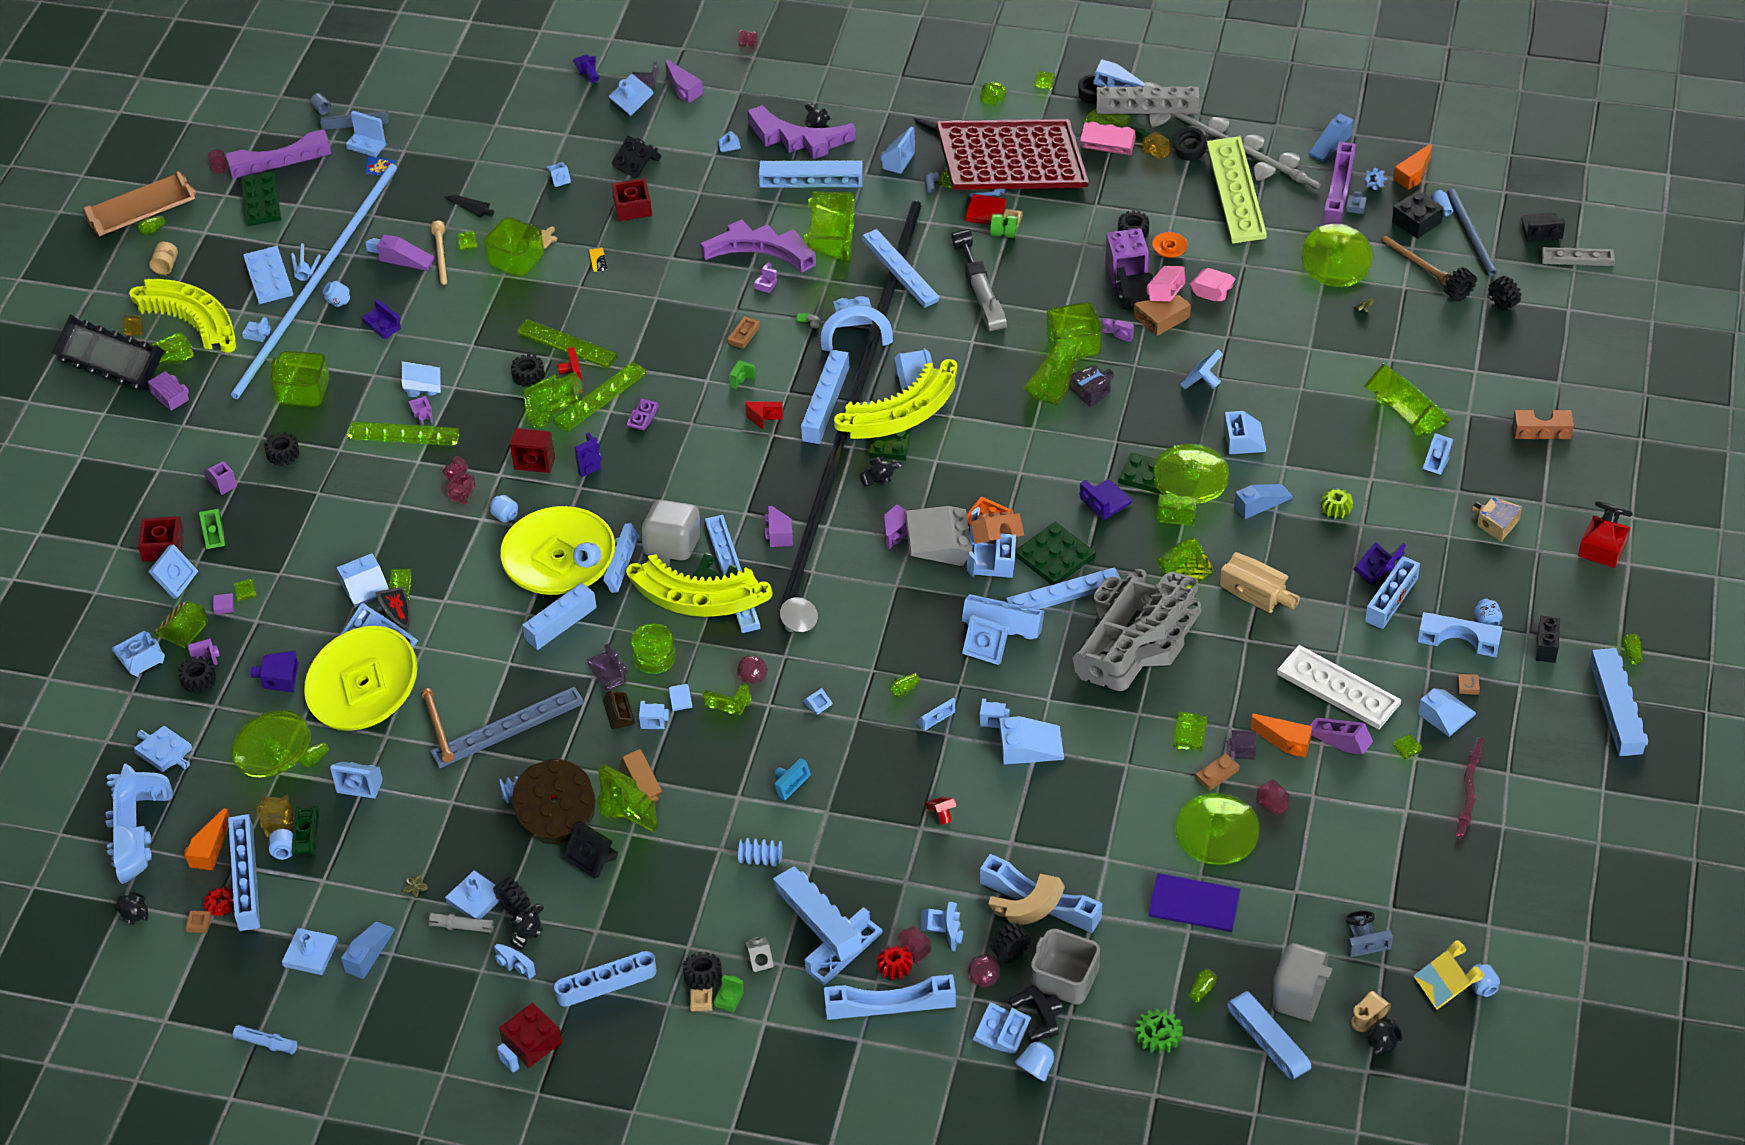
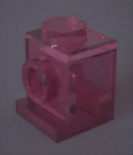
M456 472L447 486L449 500L467 504L468 497L476 487L474 476Z
M1272 779L1257 789L1256 801L1258 803L1263 802V805L1276 815L1287 809L1289 793Z
M912 925L899 934L898 940L901 942V948L906 947L907 952H910L913 956L915 964L931 952V939Z

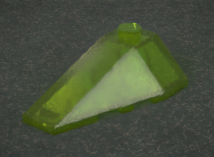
M1068 328L1023 389L1037 400L1057 406L1068 391L1083 338Z

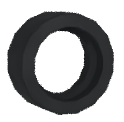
M1095 74L1084 76L1078 83L1079 98L1088 104H1097V91L1092 92L1086 89L1102 87L1093 84Z
M1187 127L1177 132L1174 137V149L1178 157L1190 161L1199 159L1204 155L1207 143L1206 137L1200 129ZM1189 138H1195L1200 141V144L1194 149H1184L1180 146L1184 140Z

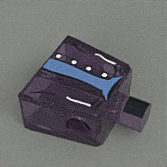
M1092 365L1070 374L1068 388L1089 407H1092L1110 392L1111 379L1114 378V373L1111 369L1102 372L1098 367Z

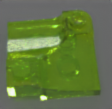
M573 372L560 379L554 374L524 389L526 413L535 428L546 426L550 423L549 417L552 414L578 402V395L583 392V385L577 373Z
M602 764L598 768L601 793L597 799L599 812L604 817H610L613 820L627 818L654 832L658 827L655 802L648 799L647 794L637 790L636 780Z

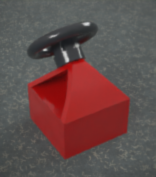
M1596 501L1595 506L1605 511L1602 518L1593 515L1581 540L1578 556L1616 568L1627 544L1630 532L1629 526L1617 522L1620 515L1631 517L1633 513L1608 503Z

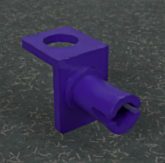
M586 54L573 59L580 75L586 73L591 83L600 79L595 70V56L589 57Z

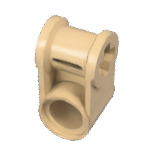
M1371 991L1355 1006L1354 1017L1351 1021L1352 1027L1358 1032H1366L1387 1014L1391 1004L1374 991Z

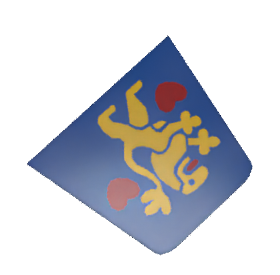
M368 156L365 173L382 176L388 166L394 164L397 160Z

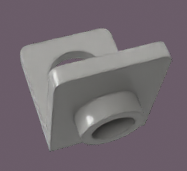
M756 937L745 942L754 972L773 968L770 946L766 937ZM763 953L767 956V962L764 965H758L755 962L758 954Z

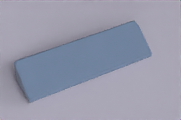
M388 111L362 113L381 119L382 124H389ZM351 115L322 117L320 120L321 127L324 130L353 127Z

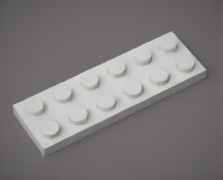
M1300 645L1277 669V675L1378 730L1401 705V699Z

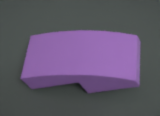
M641 398L637 409L633 410L626 424L627 427L644 431L659 408L658 402Z

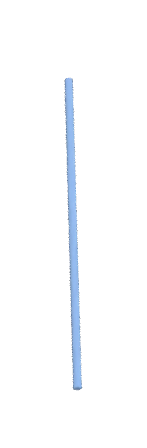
M390 164L238 382L231 393L234 399H239L397 170L394 164Z

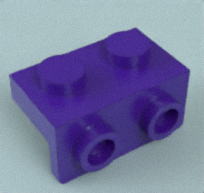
M590 432L586 433L587 442L574 447L578 473L581 477L601 469L600 460H602L598 449L600 443L596 437L593 438Z

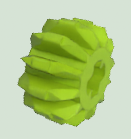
M1339 487L1337 490L1330 488L1329 492L1325 491L1320 502L1322 513H1326L1327 517L1334 516L1335 519L1337 517L1343 519L1345 515H1349L1353 508L1351 494L1347 493L1346 489L1341 491Z

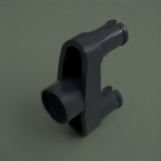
M1035 985L1025 988V991L1008 998L1011 1008L1015 1010L1029 1003L1033 1004L1044 1025L1027 1032L1031 1044L1059 1035L1055 1016L1062 1014L1063 1008L1056 995L1046 999L1042 992Z

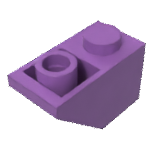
M225 461L202 471L203 475L221 495L237 487L234 472Z
M898 504L884 515L886 546L888 549L898 544L907 535L905 512L907 510Z
M768 506L769 514H765V525H769V528H765L766 539H770V547L793 546L792 519L773 506Z

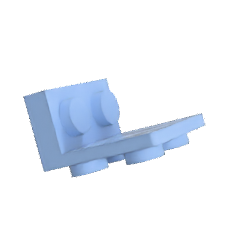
M352 111L351 117L355 134L346 143L347 149L376 157L386 146L381 119Z

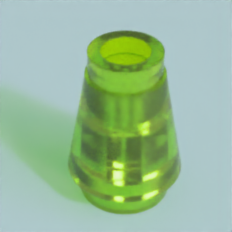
M160 215L141 220L138 227L144 236H150L166 223L163 216Z
M1634 633L1623 637L1622 645L1632 664L1642 663L1644 661L1642 639L1638 634Z
M916 673L894 679L890 684L891 692L896 697H904L920 683V679Z
M325 742L302 749L301 753L298 754V759L304 767H313L329 752V748Z
M1203 969L1202 972L1198 973L1189 996L1193 1000L1200 1002L1217 985V976L1212 971Z

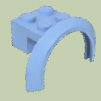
M858 296L855 299L840 298L837 301H833L834 314L827 319L821 331V348L823 351L830 352L833 350L832 336L835 328L872 324V320L881 330L883 345L893 343L892 328L888 319L878 310L871 308L869 297Z
M980 507L972 511L971 521L978 520L977 516H979ZM970 524L972 552L969 551L967 559V572L972 578L975 575L1013 578L1016 535L1000 533L1001 539L996 540V544H975Z

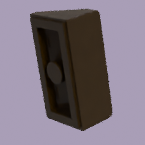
M608 691L603 699L611 729L634 725L635 721L627 693Z

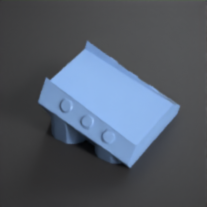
M925 348L922 351L903 354L899 352L894 358L901 390L908 391V386L912 387V383L916 382V378H919V374L922 373L924 364L932 363L930 352Z
M402 362V387L404 392L409 397H417L420 393H425L429 396L437 393L441 394V368Z
M146 631L112 647L113 653L129 673L137 677L139 673L158 663L163 664L165 657L158 641L152 639L151 635Z

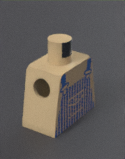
M1495 497L1491 498L1486 505L1477 501L1472 508V512L1479 514L1478 527L1501 542L1520 520L1522 507Z

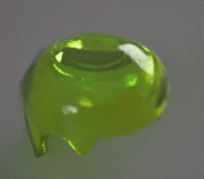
M990 81L983 85L980 98L986 104L996 105L999 100L1003 102L1007 91L1001 83Z

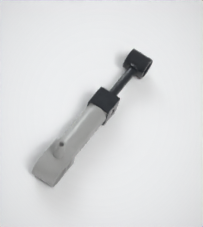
M967 229L952 232L951 237L954 249H962L967 259L966 278L970 288H973L982 309V318L987 331L1005 329L1007 327L1006 317L999 300H996L990 287L983 261L975 262L969 247L973 246L971 231Z

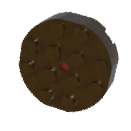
M549 759L531 765L520 775L513 789L512 802L519 826L529 837L531 836L545 844H559L569 841L576 822L581 821L589 825L595 814L596 800L589 776L578 765L567 760Z

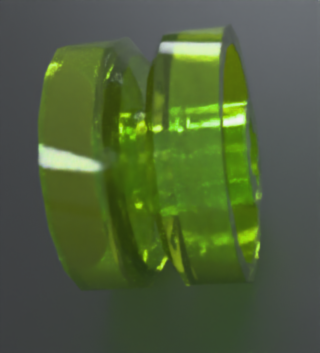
M651 623L645 624L633 632L631 637L633 660L639 670L650 674L661 673L668 670L674 664L676 659L673 633L668 627L662 624Z

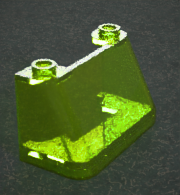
M813 191L812 198L808 200V209L812 210L810 230H808V234L804 235V244H807L808 248L839 261L850 262L855 216L854 193Z

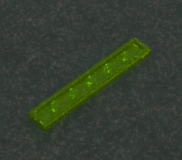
M529 319L518 329L519 335L568 353L567 348L574 347L577 357L607 369L618 358L616 352Z
M634 361L557 416L554 419V424L568 432L646 375V369Z
M352 421L348 438L456 446L460 430L459 428Z

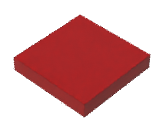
M973 194L966 214V221L991 225L993 214L1004 213L1007 199Z

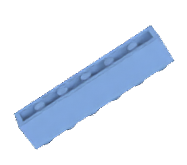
M760 161V188L862 187L863 165L862 161Z
M830 351L801 425L802 441L815 444L821 443L849 370L848 352Z
M1616 648L1592 650L1590 666L1618 755L1643 754L1645 746L1648 745V737L1646 733H1643V722L1637 715V703L1633 702L1631 686L1628 687L1627 684L1628 676L1627 672L1623 671L1622 657L1618 656Z
M246 814L228 818L234 912L239 931L260 928L254 831L250 816Z
M793 866L773 878L778 894L840 961L863 949L860 942L862 936L859 930L851 927L847 917L840 915L838 908L829 903L824 893H819L817 886L813 882H809L803 871L799 872Z

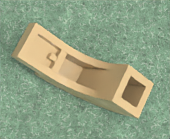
M1040 874L1034 890L1027 897L1021 900H1007L991 896L988 904L994 911V914L1001 917L1006 916L1010 924H1029L1042 919L1055 908L1065 886L1059 877Z

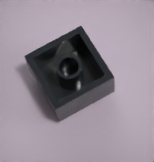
M1417 190L1394 205L1392 222L1418 239L1442 223L1444 207Z

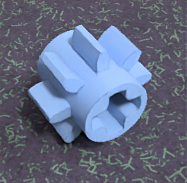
M1374 168L1373 172L1367 171L1368 175L1364 178L1368 182L1367 187L1373 185L1374 190H1377L1378 186L1384 187V180H1387L1383 175L1384 171L1378 172V168Z

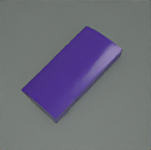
M1157 873L1149 916L1232 932L1240 899V888Z

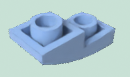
M949 902L946 914L947 938L951 950L956 951L957 944L962 942L963 931L960 930V912H957V903Z
M497 944L494 946L496 952L495 959L500 966H505L509 971L515 968L519 974H524L528 979L536 975L534 963L525 955L504 945Z

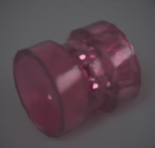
M740 30L738 45H749V47L756 48L758 33L756 31L747 32L746 30Z
M216 149L208 153L212 172L222 173L227 170V162L222 150Z
M455 456L451 460L450 465H446L442 471L449 481L457 482L461 474H464L469 467L465 460Z

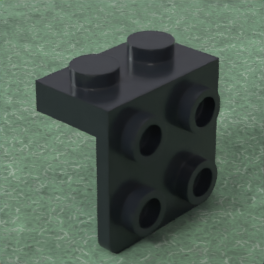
M628 135L613 159L612 165L637 178L650 157L659 162L662 156L657 152L658 149L651 144L648 146L640 138L634 139Z
M1555 213L1522 215V223L1527 241L1563 239L1565 229L1564 218L1558 219Z
M1125 267L1117 268V275H1114L1115 285L1119 287L1118 298L1119 301H1122L1123 309L1134 308L1135 303L1150 300V296L1147 294V285L1153 279L1152 273L1147 272L1126 276Z

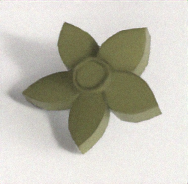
M1374 299L1361 301L1360 305L1354 306L1353 309H1358L1359 311L1364 309L1365 312H1368L1367 308L1372 306Z
M422 875L417 876L415 880L406 878L408 886L404 888L403 893L412 891L413 896L417 899L419 891L427 890L428 887L423 883Z

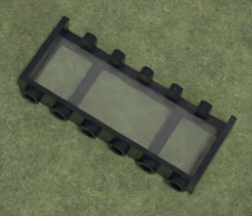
M71 314L52 351L58 357L57 360L67 364V362H71L72 366L79 369L85 367L86 371L96 375L98 372L106 379L111 380V378H115L116 382L122 385L128 383L130 387L139 391L141 388L148 390V381L152 379L162 356L167 353L157 345L153 347L145 341L139 342L128 335L125 337L117 331H108L103 326H94L89 321H80Z

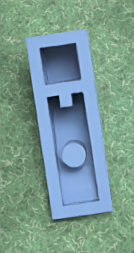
M1102 59L1096 70L1093 83L1102 87H1144L1145 83L1118 64Z

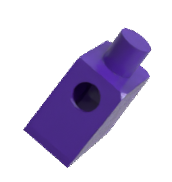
M296 651L265 655L262 666H251V678H260L264 689L294 692L299 666Z

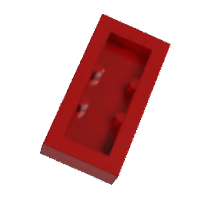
M567 348L569 362L557 364L558 373L561 375L572 372L575 386L581 385L583 383L575 348Z
M942 796L925 802L928 811L937 813L940 825L952 822L949 809L956 807L954 798Z

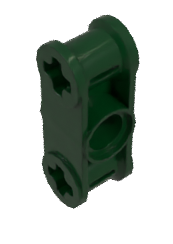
M314 805L313 808L296 806L294 837L292 839L293 856H298V854L315 855L316 833L319 822L317 805Z

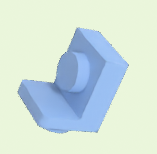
M563 162L546 167L555 187L571 182L568 168Z
M263 317L260 323L249 321L242 333L243 339L263 342L271 329L267 318Z

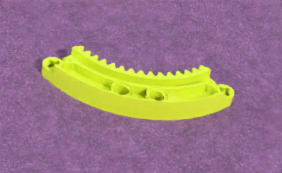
M144 279L145 286L134 287L130 290L131 301L137 304L141 314H144L145 311L148 314L152 311L155 314L161 311V314L167 312V315L173 313V317L184 318L185 322L188 321L194 328L196 327V330L201 335L205 349H212V344L219 343L221 350L226 353L236 349V337L227 311L217 299L204 290L183 282L163 279Z
M952 359L944 360L941 363L940 369L933 368V363L924 364L922 373L919 374V378H916V382L912 383V387L908 386V391L902 390V394L897 393V397L892 395L891 400L884 398V402L878 400L876 404L871 401L870 405L866 402H863L862 405L859 402H856L855 405L849 402L846 405V413H839L834 417V427L838 431L850 432L852 439L895 434L920 424L936 413L950 397L955 387L957 362Z
M657 554L648 556V562L642 565L633 563L626 569L629 580L650 601L667 610L689 616L711 617L730 615L758 606L768 601L773 595L770 584L767 582L758 583L752 570L747 567L744 568V573L739 570L737 576L731 573L730 578L723 575L722 580L716 576L714 581H712L711 577L707 581L704 580V577H701L698 581L696 576L691 580L690 575L684 577L683 573L678 575L677 570L672 571L671 567L667 568V565L662 563L661 559H658Z

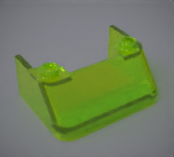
M1384 363L1364 385L1365 388L1377 395L1375 399L1382 405L1387 403L1411 423L1412 431L1419 437L1430 435L1446 426L1452 420V417L1416 386Z

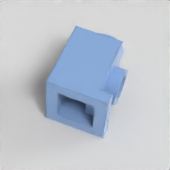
M982 699L980 727L1000 728L999 718L1009 717L1010 709H1006V704L986 702V699Z
M641 701L639 712L641 729H665V721H669V709H665L664 704H645V701Z

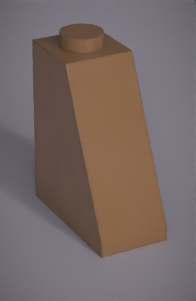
M1176 295L1171 301H1141L1134 304V317L1158 336L1190 318L1191 304L1180 295Z
M639 749L623 756L619 770L641 805L646 803L651 805L657 802L662 790L642 750Z

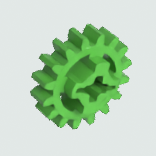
M1156 1008L1155 1013L1147 1010V1016L1141 1014L1140 1020L1136 1021L1135 1036H1137V1042L1142 1043L1143 1049L1150 1047V1053H1153L1155 1049L1158 1050L1159 1054H1162L1163 1049L1169 1053L1171 1046L1177 1048L1178 1042L1182 1040L1183 1027L1180 1026V1019L1175 1020L1174 1013L1170 1016L1167 1015L1168 1010L1166 1009L1163 1013H1160L1159 1008Z

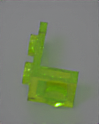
M743 683L740 685L734 698L705 690L703 693L706 706L742 715L746 705L748 706L752 699L749 685Z

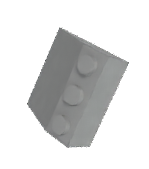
M942 506L905 512L910 556L964 566L969 557V551L972 552L966 509Z

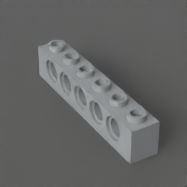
M1097 87V114L1198 113L1199 87Z

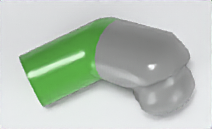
M810 313L797 314V322H810L811 328H818L820 326L819 322L821 321L819 317Z

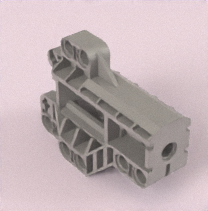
M1135 569V573H1130L1125 580L1117 577L1106 578L1094 594L1096 612L1100 620L1073 656L1075 672L1081 680L1087 681L1089 679L1090 683L1103 687L1107 685L1109 689L1123 691L1129 687L1143 666L1171 665L1185 644V635L1202 611L1199 599L1194 598L1198 591L1197 580L1180 573L1168 572L1154 586L1148 584L1147 574L1142 569ZM1186 585H1194L1193 588H1185ZM1189 606H1197L1195 609H1188ZM1136 611H1142L1139 617L1135 618L1134 624L1126 627ZM1182 618L1188 619L1186 622H1179Z

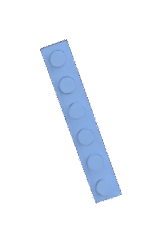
M877 229L863 234L862 241L924 308L939 301V296Z
M1114 567L1006 598V602L1034 609H1042L1095 594L1106 578H1120Z

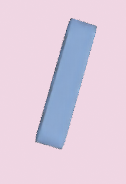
M644 951L562 978L554 985L557 1002L561 1006H570L651 979L657 972L655 956L651 952Z
M1248 991L1227 1003L1231 1014L1290 1080L1296 1079L1311 1069L1307 1056Z

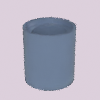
M317 93L310 99L311 106L320 114H327L331 110V103L321 94Z

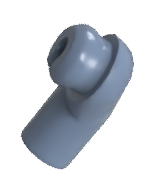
M931 172L925 177L928 193L935 192L934 182L940 180L938 172Z

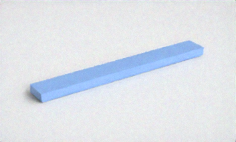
M719 515L706 518L705 525L722 575H726L730 565L737 566V570L742 572L724 516ZM754 607L735 613L741 633L760 629V623Z

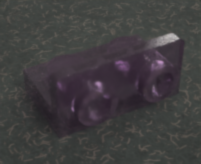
M608 644L604 645V653L587 659L589 667L604 691L626 682L625 673H627L624 663L619 662L616 650L611 649Z

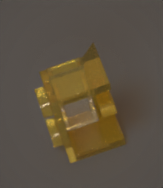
M288 794L282 798H262L261 803L257 805V815L260 816V825L264 829L265 835L270 836L273 831L278 829L292 831L294 815Z

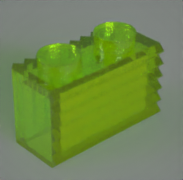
M1159 494L1158 523L1169 522L1170 524L1195 525L1197 498Z

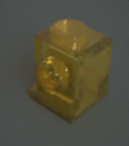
M1155 131L1143 139V152H1149L1160 160L1169 154L1170 140Z

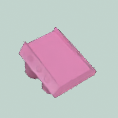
M1205 268L1195 277L1190 286L1196 296L1212 301H1223L1226 298L1227 290L1232 288L1233 282L1236 279L1230 274Z

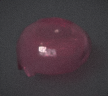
M748 655L739 662L737 676L744 683H759L766 677L767 665L760 657Z
M989 955L975 957L968 966L967 972L970 981L979 987H989L996 983L1000 977L999 964Z

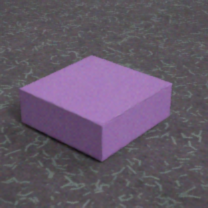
M233 593L213 596L215 614L234 612Z

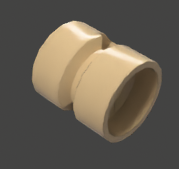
M169 242L158 243L149 264L150 268L161 275L169 274L178 255L177 248Z

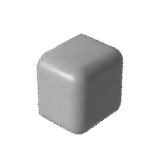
M662 499L656 500L642 524L643 552L646 555L657 554L662 563H665L667 566H670V559H688L700 538L699 509L693 504Z
M1059 929L1047 931L1044 937L1040 938L1036 946V954L1031 963V984L1035 985L1042 994L1051 997L1056 995L1058 999L1075 1005L1083 1003L1099 971V945L1094 941Z
M1296 943L1289 944L1285 948L1273 978L1272 1005L1277 1012L1309 1022L1312 1021L1323 993L1326 979L1330 978L1333 969L1327 967L1328 952Z

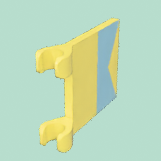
M1458 940L1453 942L1447 951L1414 975L1437 1010L1469 985L1484 977V973L1478 967H1473L1465 975L1454 957L1466 951V947Z

